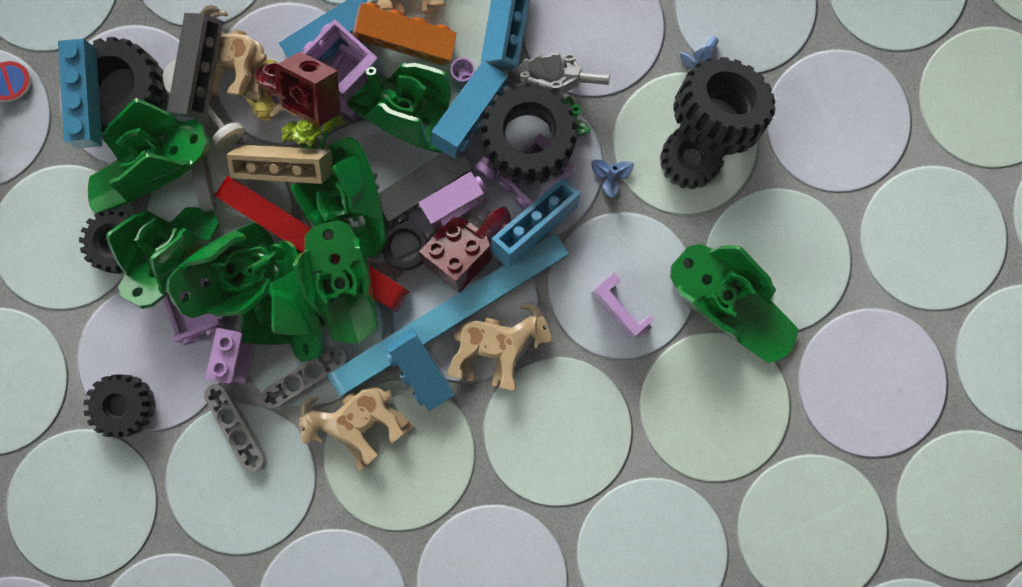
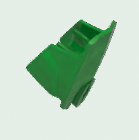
M402 63L389 78L382 76L385 85L381 91H394L397 94V98L394 101L387 96L385 104L379 102L378 98H375L373 105L370 106L357 104L354 98L358 93L370 92L366 83L347 102L348 107L394 137L418 148L437 153L443 152L429 143L431 131L450 107V82L445 71L418 63Z
M345 137L327 147L332 152L334 174L322 184L295 182L291 185V190L306 218L314 226L336 220L350 224L357 238L361 239L367 258L377 257L384 248L386 235L375 179L369 161L358 140Z
M185 207L169 222L145 210L132 215L109 231L106 235L108 245L117 264L125 274L118 286L120 296L141 309L153 307L168 295L166 291L167 278L184 260L209 244L220 224L212 211L203 213L198 207Z
M339 220L313 226L305 235V251L300 253L293 263L303 297L324 320L333 340L351 344L360 343L378 327L370 270L361 239L357 238L350 224ZM328 230H332L334 233V237L331 240L325 237V233ZM333 254L340 256L341 260L338 264L332 262Z
M252 222L212 241L184 260L167 278L166 291L170 296V300L180 314L190 318H196L204 314L233 316L245 314L251 310L267 294L271 281L263 275L267 268L253 276H249L246 273V267L255 262L249 259L245 252L253 247H264L270 254V246L274 242L269 232L258 223ZM202 278L204 279V285H203V286L201 285V279H202ZM182 291L187 292L186 294H184V298L181 300L180 293Z
M283 240L278 245L284 250V260L275 261L282 267L281 277L270 284L267 294L251 310L241 314L242 342L256 345L290 344L295 357L301 362H306L322 356L323 340L318 314L304 299L295 275L293 263L298 256L296 247L291 242Z

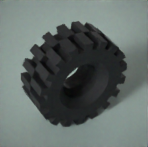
M678 128L669 136L662 147L663 150L660 154L662 159L660 163L661 169L664 168L666 178L669 176L672 179L670 182L674 185L676 183L680 184V188L684 189L686 186L690 187L689 189L701 188L710 183L720 173V169L725 162L723 160L725 152L714 154L712 150L707 149L705 151L701 149L699 144L696 142L693 144L689 141V136L683 134L680 128ZM690 148L696 149L701 155L700 164L694 167L686 165L683 161L684 151Z
M104 210V214L99 212L94 214L95 220L89 218L86 221L89 224L88 228L82 227L80 232L85 233L84 238L79 237V243L84 244L80 251L87 255L84 259L86 262L92 263V267L109 273L121 274L123 270L119 267L111 250L108 248L106 235L114 227L131 217V215L118 210H114V212Z
M127 374L105 376L101 378L102 381H96L92 385L95 387L94 389L87 391L86 395L90 396V399L84 400L83 405H88V410L84 411V416L91 417L87 423L89 426L95 425L94 431L103 433L102 436L119 438L139 433L143 430L141 427L147 426L150 423L147 420L148 417H153L155 411H150L151 406H155V401L150 400V397L154 396L152 391H147L146 388L149 385L146 382H140L141 378L132 377V375ZM116 396H122L127 401V411L120 416L113 414L110 408L111 401Z

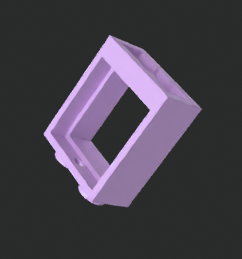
M334 19L330 24H326L321 29L320 34L314 41H310L304 46L302 53L318 60L341 37L364 58L338 83L339 95L348 102L368 82L367 68L374 67L377 72L382 66L378 58Z
M539 133L520 152L532 154L535 150L541 152L549 147L550 142ZM569 162L566 167L561 169L560 175L533 201L508 176L505 179L498 172L497 178L499 181L497 183L506 193L510 191L516 197L515 202L518 206L525 210L560 179L564 178L566 180L573 173L575 167Z
M469 172L418 203L434 231H437L452 217L459 218L485 203L486 187L479 176L474 177L472 172Z

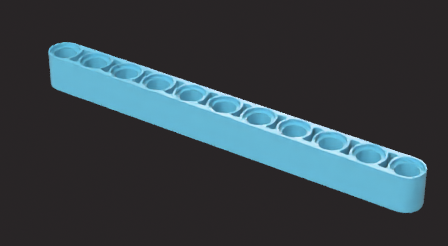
M556 233L532 247L510 268H507L505 265L501 266L334 370L327 377L340 397L348 394L393 366L386 356L389 353L387 343L413 328L425 346L567 257L569 252Z

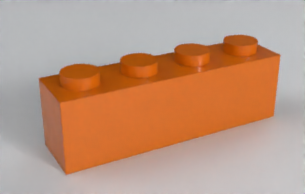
M367 2L365 4L361 3L358 8L352 35L359 41L446 66L451 61L457 32L450 31L451 29L448 26H434L428 24L423 18L414 17L412 19L404 16L400 11H386L380 9V6L375 3Z

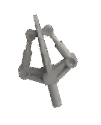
M552 53L541 56V54L536 55L533 59H525L522 64H518V68H512L509 71L518 80L520 78L521 82L529 87L531 83H539L538 88L545 89V86L553 88L552 94L555 96L558 93L563 96L564 93L574 87L579 88L580 83L609 85L610 75L582 73V67L577 63L574 54H567L563 57L564 59H562L560 53Z

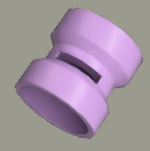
M458 58L452 63L450 70L454 84L459 88H463L474 74V64L468 58Z
M485 156L481 160H477L473 165V168L487 180L492 182L496 177L498 169L493 170L489 165V159L485 158Z

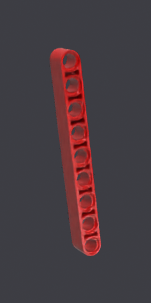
M228 175L214 194L215 197L281 239L291 242L301 252L305 251V235L311 229L309 226L240 182L230 178ZM333 254L332 262L338 264L341 260L340 256ZM369 265L374 298L395 312H398L410 291Z

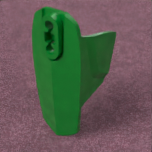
M134 99L108 124L102 134L103 141L112 150L117 160L89 177L88 201L91 210L94 213H104V210L115 209L185 174L199 163L208 151L210 139L205 134V126L194 119L183 122L178 121L170 113L143 100Z
M703 244L688 246L671 265L670 279L679 291V295L714 326L721 329L767 363L778 361L790 353L797 338L798 328L774 304L773 299L776 288L773 286L771 277L741 246L727 245L716 249H711ZM689 260L692 268H685L683 261ZM703 276H707L709 278V283L707 285L703 284L702 282Z

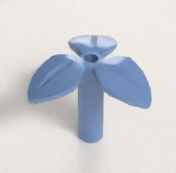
M715 36L710 37L706 45L699 48L693 54L694 58L685 52H681V60L689 69L695 67L701 61H706L712 57V52L719 43V39Z
M596 159L592 160L591 166L598 178L607 177L602 188L609 198H613L620 189L615 178H627L633 170L634 163L631 161H621L613 163L609 167L606 161Z

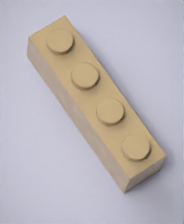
M240 145L226 154L230 178L322 184L334 174L331 149Z

